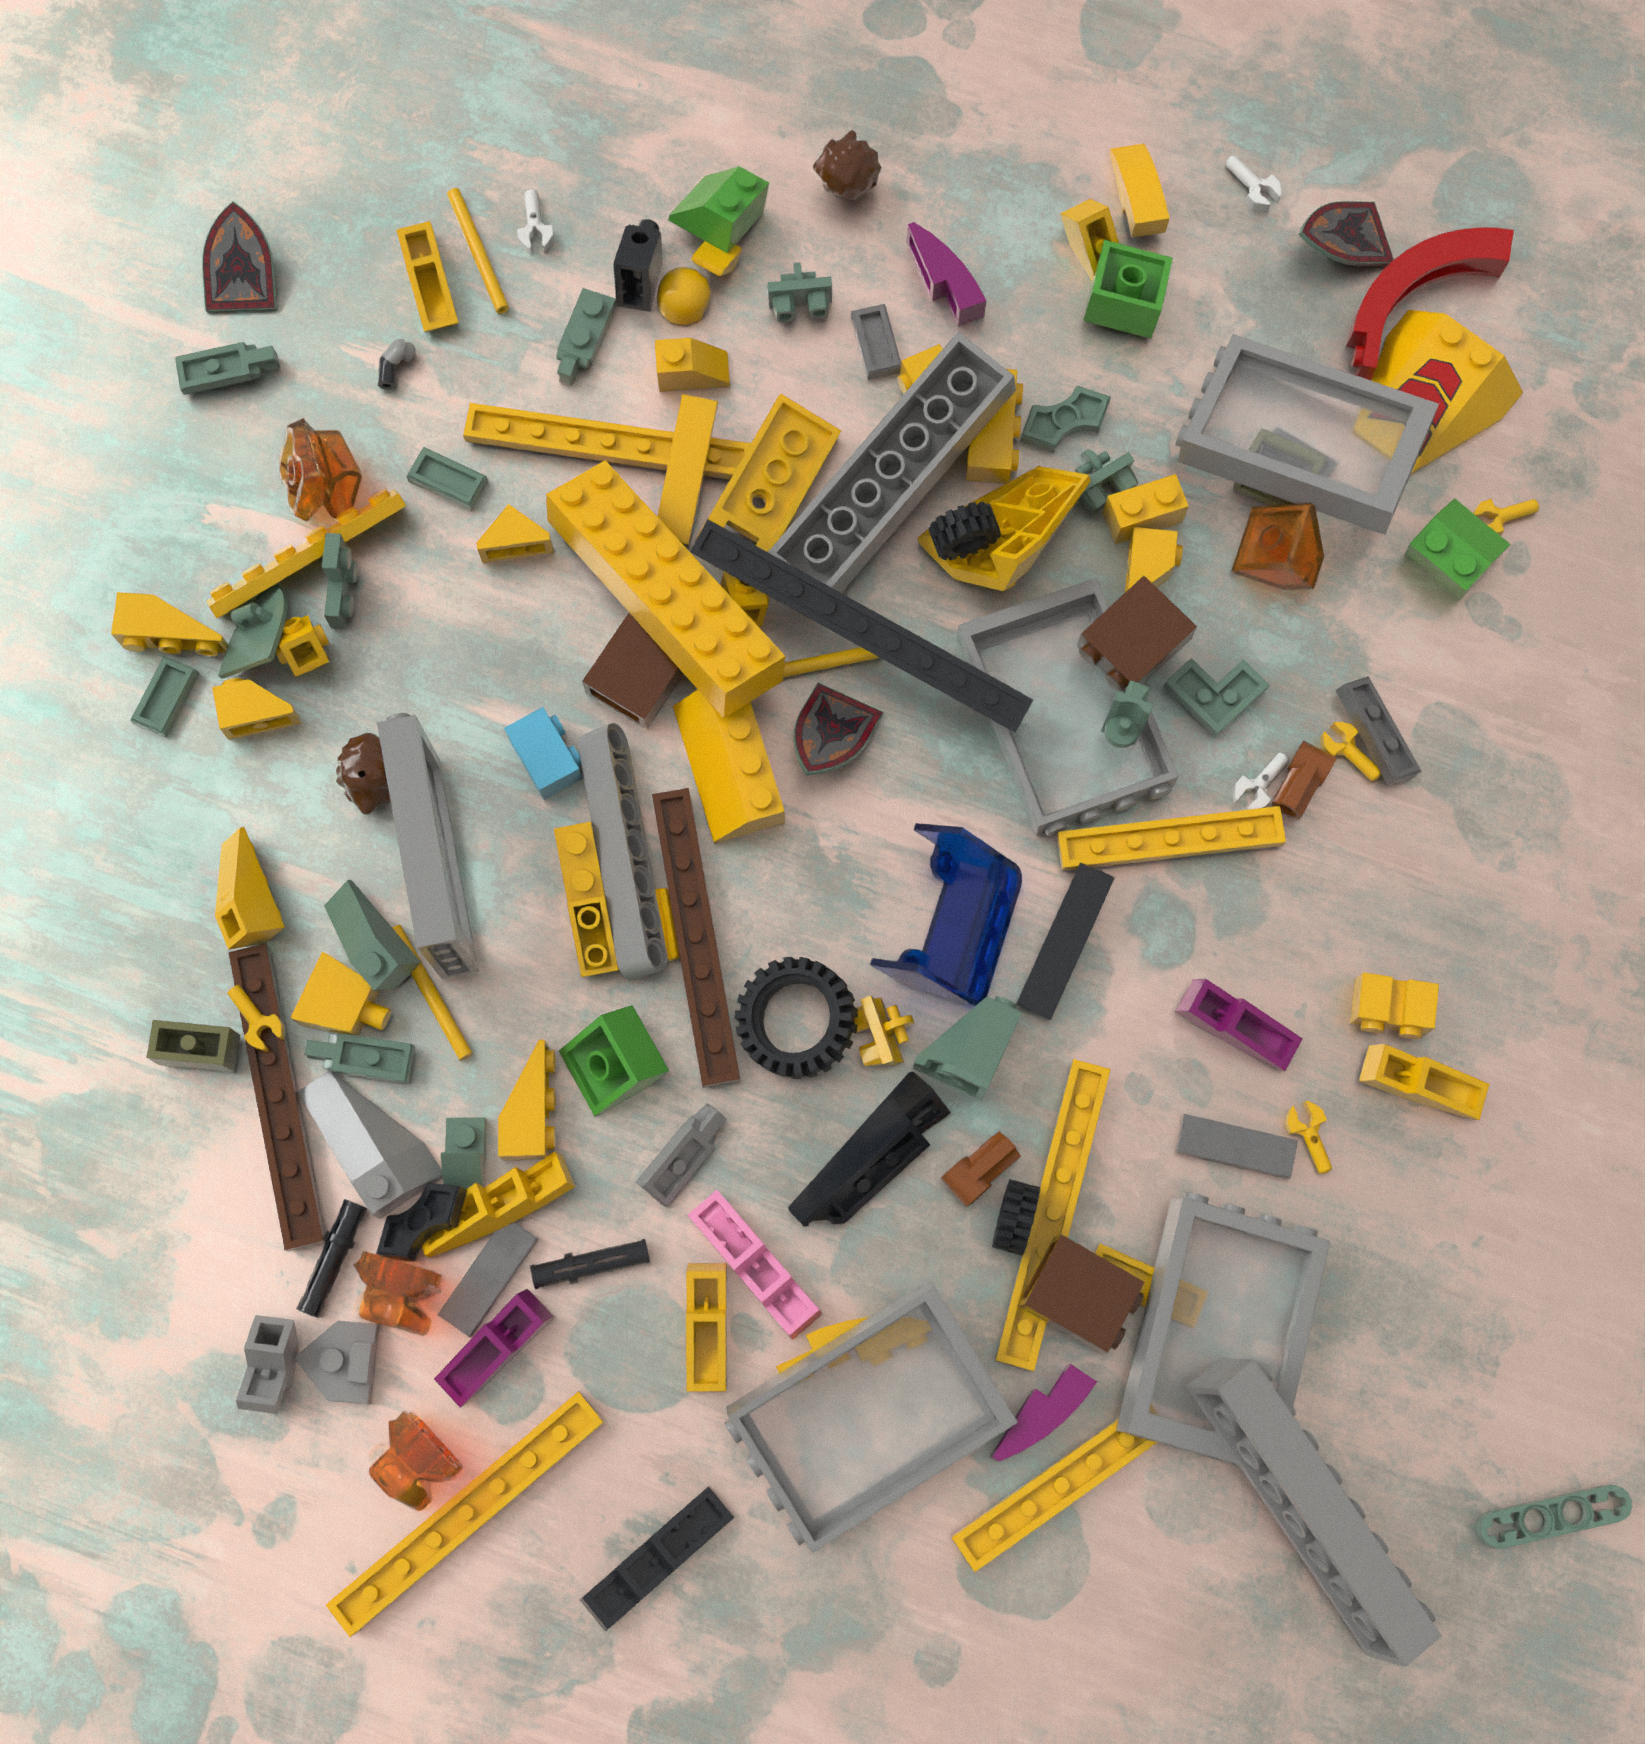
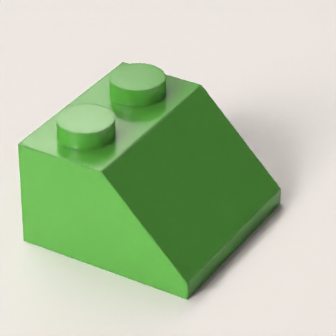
M740 166L706 175L669 214L668 221L728 254L762 216L769 182Z
M1104 240L1083 321L1151 339L1162 311L1173 258Z
M1454 498L1412 540L1405 554L1461 600L1511 544Z
M633 1005L600 1015L559 1050L594 1117L647 1089L669 1071Z

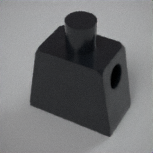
M643 219L639 222L638 226H625L613 263L616 306L651 312L662 266L661 232L659 231V225L652 220ZM634 271L641 272L640 279L635 277Z

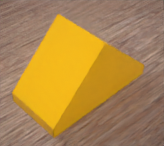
M510 504L506 506L476 542L482 563L554 553L549 532Z

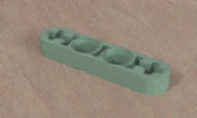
M1601 1485L1483 1513L1477 1520L1475 1526L1476 1534L1479 1540L1488 1547L1508 1548L1623 1521L1631 1513L1632 1499L1624 1488L1617 1485ZM1607 1493L1611 1497L1619 1499L1620 1505L1614 1507L1615 1514L1609 1509L1593 1511L1591 1503L1607 1501ZM1570 1500L1578 1502L1583 1510L1582 1519L1576 1524L1569 1523L1563 1516L1564 1505ZM1532 1509L1539 1510L1545 1521L1544 1527L1537 1533L1530 1532L1524 1521L1526 1513ZM1511 1513H1514V1520L1510 1516ZM1492 1519H1495L1496 1523L1499 1524L1514 1522L1517 1529L1499 1533V1541L1496 1536H1490L1487 1533V1528L1493 1526Z

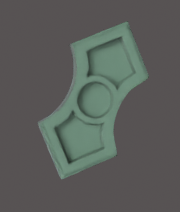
M1077 385L1071 396L1059 404L1052 406L1032 405L1020 437V442L1054 453L1060 441L1070 434L1080 431L1099 433L1111 396Z

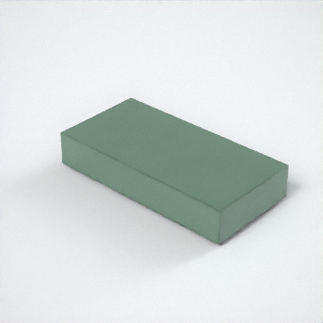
M425 447L422 448L406 476L408 482L470 511L474 508L488 483L486 475Z
M163 656L130 721L139 727L167 738L200 673L192 667Z

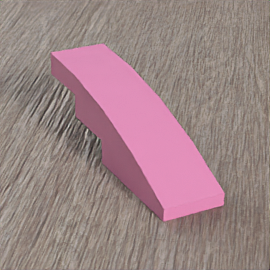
M718 1190L688 1214V1217L792 1340L822 1315L817 1306Z

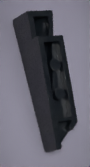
M909 1072L789 1205L788 1210L804 1227L809 1226V1223L819 1220H827L832 1224L846 1223L930 1146L922 1133L948 1116L951 1111L932 1087L914 1072Z

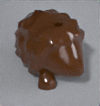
M853 130L838 141L831 139L825 145L821 156L813 164V170L821 178L822 187H824L825 191L833 193L836 198H845L856 201L858 198L862 199L869 190L877 185L882 168L878 162V152L870 148L867 141H857L856 132Z
M364 733L350 738L348 744L342 748V753L337 758L338 767L336 774L338 776L336 782L346 790L344 792L346 798L353 802L362 814L368 815L382 801L385 804L391 803L380 738L373 733Z

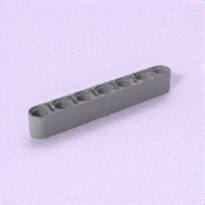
M610 723L583 734L579 738L578 749L616 960L621 974L631 981L664 970L667 967L668 955L628 740L623 729L618 724Z

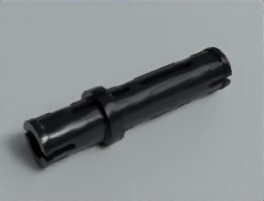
M346 1199L343 1200L331 1231H326L324 1238L327 1240L309 1278L303 1296L296 1307L297 1310L320 1318L349 1249H353L356 1242L353 1240L357 1233L356 1231L368 1208Z
M641 1239L640 1241L607 1247L573 1256L572 1252L566 1253L562 1259L530 1265V1270L536 1290L540 1287L568 1281L570 1285L576 1284L580 1278L612 1272L638 1264L650 1263L646 1240ZM627 1254L625 1258L594 1265V1261ZM585 1263L587 1264V1266L583 1268H578L554 1274L555 1270L569 1268Z

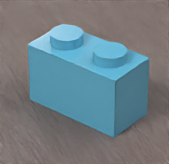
M541 707L504 728L508 739L543 800L583 779L578 768L581 766L580 755L574 745L567 748L561 736L565 735L566 732L556 714L549 717L544 707Z

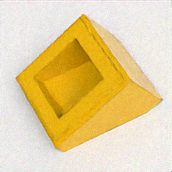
M704 241L692 255L691 260L693 263L720 277L734 272L742 248L735 245L727 254Z

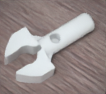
M1233 155L1227 159L1226 167L1249 189L1245 203L1251 209L1263 212L1269 211L1271 203L1261 193L1269 194L1278 204L1281 197L1280 181L1273 174L1267 179H1261L1237 156Z
M530 189L524 193L528 224L525 228H517L519 244L527 253L533 255L531 240L534 238V234L538 233V236L542 238L544 253H547L554 243L552 224L544 225L541 222L538 192Z
M1278 753L1255 779H1248L1243 775L1233 788V803L1235 804L1243 793L1256 790L1254 795L1255 801L1246 810L1265 808L1272 800L1267 795V787L1289 764V758L1283 753Z

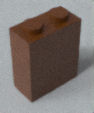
M1143 576L1080 634L1077 647L1079 648L1080 656L1085 662L1091 666L1097 665L1106 674L1105 678L1113 689L1125 693L1130 681L1143 685L1192 639L1197 626L1154 584Z
M628 613L582 683L586 694L647 730L684 673L635 618Z
M1061 1234L1052 1239L1018 1307L1098 1353H1108L1110 1348L1115 1350L1121 1343L1126 1332L1122 1325L1129 1313L1133 1315L1139 1308L1144 1297L1140 1290L1145 1282Z

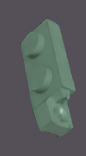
M582 288L557 348L556 359L561 361L557 370L560 382L573 386L579 369H587L589 365L592 366L616 309V298Z
M245 342L175 357L180 390L184 395L254 380L253 378L261 377V372L280 368L278 355L273 346L257 349L255 345H246Z
M338 1033L337 1035L329 1034L328 1043L307 1040L304 1055H307V1058L324 1061L323 1068L331 1070L333 1073L408 1084L416 1046L410 1043Z

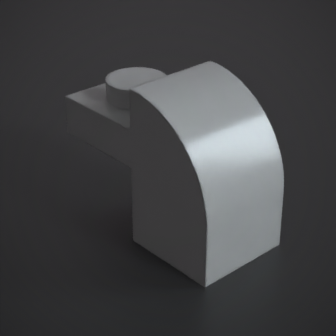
M255 1315L244 1346L247 1369L236 1403L238 1409L277 1414L285 1388H290L295 1369L296 1360L294 1357L297 1355L295 1322L290 1319Z

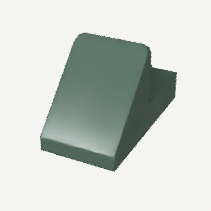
M485 1117L446 1118L445 1152H441L444 1184L461 1186L467 1189L473 1184L478 1183L485 1187L487 1119Z

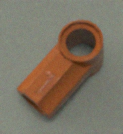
M1303 740L1287 768L1289 773L1282 782L1271 805L1274 807L1280 806L1281 814L1287 817L1300 819L1318 786H1322L1337 758Z
M999 1131L982 1144L969 1158L965 1156L957 1162L941 1179L967 1208L992 1186L991 1182L1016 1162L1021 1155L1014 1144Z

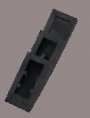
M1080 862L1016 1005L1049 1020L1052 1019L1115 877Z
M708 1486L584 1595L580 1601L606 1632L727 1525L734 1516Z

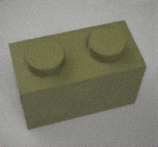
M153 1020L146 1058L162 1066L235 1073L240 1034L230 1027Z

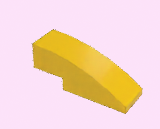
M1145 144L1110 148V157L1123 214L1126 213L1131 238L1166 233L1170 217L1155 165Z
M431 221L396 229L424 333L459 324Z
M1387 1044L1369 1045L1359 1082L1387 1093L1473 1120H1480L1490 1085L1428 1057H1415Z
M688 1263L686 1270V1392L726 1391L727 1263Z

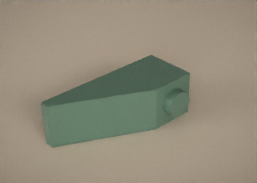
M347 880L324 905L350 963L374 991L398 988L421 963L352 880Z

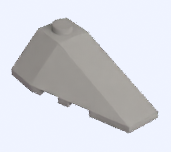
M328 1071L298 1091L371 1215L379 1219L383 1218L422 1192L426 1184L435 1183L443 1177L442 1169L425 1143L332 1071Z

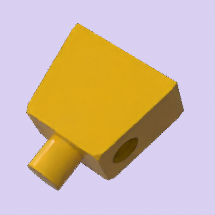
M322 952L290 1018L304 1027L334 1034L344 1033L359 1036L364 1024L382 1031L390 1019L391 1009L375 1003L379 991H374L361 975L327 953Z

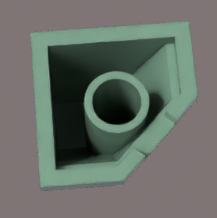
M996 996L995 999L986 997L916 1057L913 1069L982 1101L1022 1012L1015 1009L1017 1005L1004 997Z

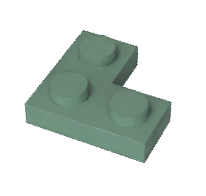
M326 533L322 560V570L328 579L324 617L330 628L345 629L347 617H352L354 600L353 596L349 594L351 583H356L358 564L357 561H353L351 548L346 546L341 534Z
M1191 658L1165 682L1163 687L1216 738L1268 689L1269 684L1244 660L1217 683Z

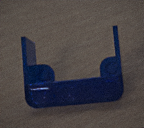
M915 823L914 831L935 844L930 857V868L933 876L943 883L938 903L922 951L913 948L906 949L897 961L872 958L870 966L905 986L958 1003L976 1006L988 995L1021 889L1022 873L1016 863L963 827Z

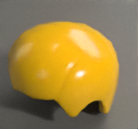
M687 267L669 270L660 281L657 292V305L661 315L671 323L681 325L701 320L705 309L710 304L711 290L707 278L697 270Z

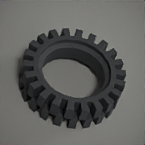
M784 957L783 962L779 963L776 960L769 962V968L766 970L759 968L754 972L757 976L753 982L747 980L744 984L747 991L744 996L739 994L737 999L741 1007L740 1011L735 1010V1019L739 1021V1026L735 1028L737 1035L743 1040L741 1042L743 1049L749 1052V1057L763 1068L782 1077L787 1076L793 1079H801L802 1076L812 1078L818 1076L817 1072L829 1071L832 1069L831 1064L834 1061L840 1062L845 1057L842 1053L845 1048H851L853 1041L850 1040L851 1035L857 1032L858 1025L854 1023V1017H858V1011L853 1005L855 999L848 990V985L834 971L818 961H811L809 958L800 957L799 959H794L793 957ZM792 984H807L816 987L824 995L829 1005V1026L822 1039L812 1048L795 1053L781 1051L769 1041L765 1032L763 1020L766 1006L773 995L783 987Z

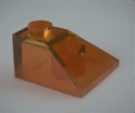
M1312 503L1252 507L1231 571L1236 575L1283 590L1314 589L1324 559L1315 506Z

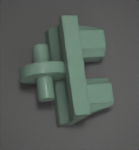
M797 262L793 263L794 273L781 274V281L767 282L769 309L774 310L777 322H789L796 319L795 306L808 305L810 318L820 319L828 317L829 303H832L831 276L816 278L815 271L802 272L801 263Z
M1090 449L1081 453L1083 465L1076 468L1075 472L1090 474L1091 482L1077 502L1081 501L1092 514L1100 511L1105 506L1107 495L1102 488L1111 482L1117 493L1138 485L1135 474L1131 469L1135 460L1129 452L1104 467L1103 464L1111 460L1106 451L1098 456Z
M1130 681L1125 693L1117 692L1100 731L1105 734L1106 740L1114 747L1127 748L1136 744L1153 708V704L1146 702L1151 691L1149 687L1135 681Z

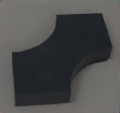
M426 1184L421 1197L411 1208L403 1213L386 1217L376 1254L383 1258L415 1262L421 1247L432 1235L443 1229L457 1228L467 1190L456 1185Z

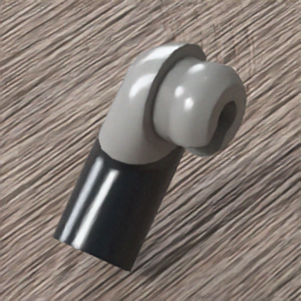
M404 339L394 340L380 356L378 387L382 389H394L396 387L397 365L401 360L410 362L415 356V346L412 343L405 342Z

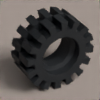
M973 502L969 503L967 507L961 505L957 507V510L952 511L950 509L945 512V516L940 515L936 518V521L931 522L929 532L939 558H942V560L948 558L949 560H955L958 556L960 559L966 558L967 554H977L978 550H985L989 548L988 544L997 542V538L1001 536V531L989 503L979 502L976 505Z
M1009 1179L994 1232L992 1248L1023 1256L1034 1222L1040 1187Z

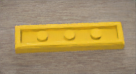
M682 394L657 517L682 544L690 546L719 403L714 400Z

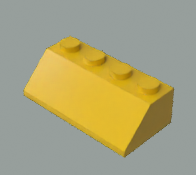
M699 690L673 705L714 844L784 824L785 811L751 702L726 718L719 714Z

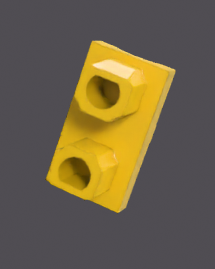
M870 995L860 999L862 1005L857 1007L858 1017H854V1023L858 1025L856 1033L871 1029L874 1038L873 1042L859 1047V1053L864 1066L871 1067L882 1064L895 1066L903 1063L904 1059L898 1044H904L909 1041L905 1028L915 1023L912 1015L901 1017L897 1005L885 1008L882 998L873 999V996Z

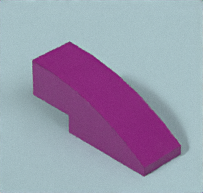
M915 222L908 224L906 242L931 300L934 301L945 297L958 326L984 318L986 299L978 283L964 263L931 232Z
M1193 979L1175 1011L1215 1037L1280 1071H1286L1303 1039L1245 999H1236L1208 979Z
M529 1289L517 1293L490 1322L486 1323L434 1380L460 1408L463 1407L554 1316Z
M1068 1364L1047 1396L1037 1389H1032L1015 1416L1018 1423L1006 1430L990 1457L995 1461H1002L1024 1451L1045 1438L1065 1422L1083 1403L1097 1381L1072 1364Z

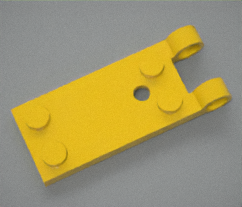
M780 393L710 513L708 520L723 528L725 525H728L756 542L755 546L768 552L784 534L842 430ZM753 498H762L765 502V507L762 509L756 508L752 503Z

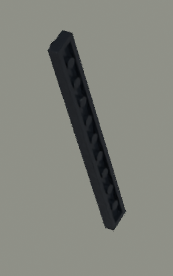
M708 519L690 551L699 558L1015 733L1034 699Z

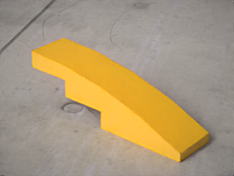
M554 1151L526 1171L515 1167L486 1187L475 1183L467 1188L457 1228L443 1229L432 1235L422 1246L425 1256L431 1258L495 1232L542 1208L573 1189L575 1185L564 1157Z

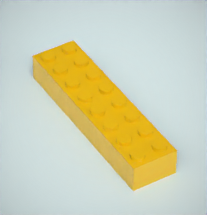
M606 460L546 494L547 521L723 718H726L783 682L785 655Z

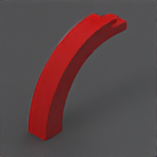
M1496 227L1454 230L1426 239L1396 257L1370 286L1350 328L1346 347L1355 348L1351 361V367L1356 368L1355 375L1371 380L1377 368L1385 321L1393 309L1415 290L1437 280L1455 276L1480 275L1500 278L1510 261L1514 230Z

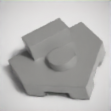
M337 1321L294 1357L328 1401L370 1404L379 1324Z

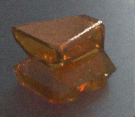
M304 418L287 425L278 461L280 479L287 488L290 512L308 522L316 511L324 505L330 516L336 519L338 515L354 507L362 480L360 468L342 433L338 430H314Z
M362 1251L360 1260L354 1263L353 1266L361 1280L366 1284V1288L356 1299L353 1308L354 1315L360 1319L415 1335H426L431 1326V1318L417 1301H423L435 1294L441 1293L440 1282L442 1275L428 1269Z
M404 1410L395 1420L388 1421L389 1445L377 1444L369 1452V1475L387 1496L415 1511H423L431 1504L433 1499L430 1482L455 1480L456 1475L463 1469V1465L422 1419L414 1412L408 1413Z

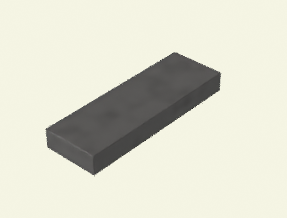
M1369 676L1343 684L1335 690L1388 787L1413 778L1422 772Z
M1184 1114L1175 1153L1290 1179L1298 1140Z
M515 1222L495 1231L437 1315L467 1336L472 1337L539 1239Z

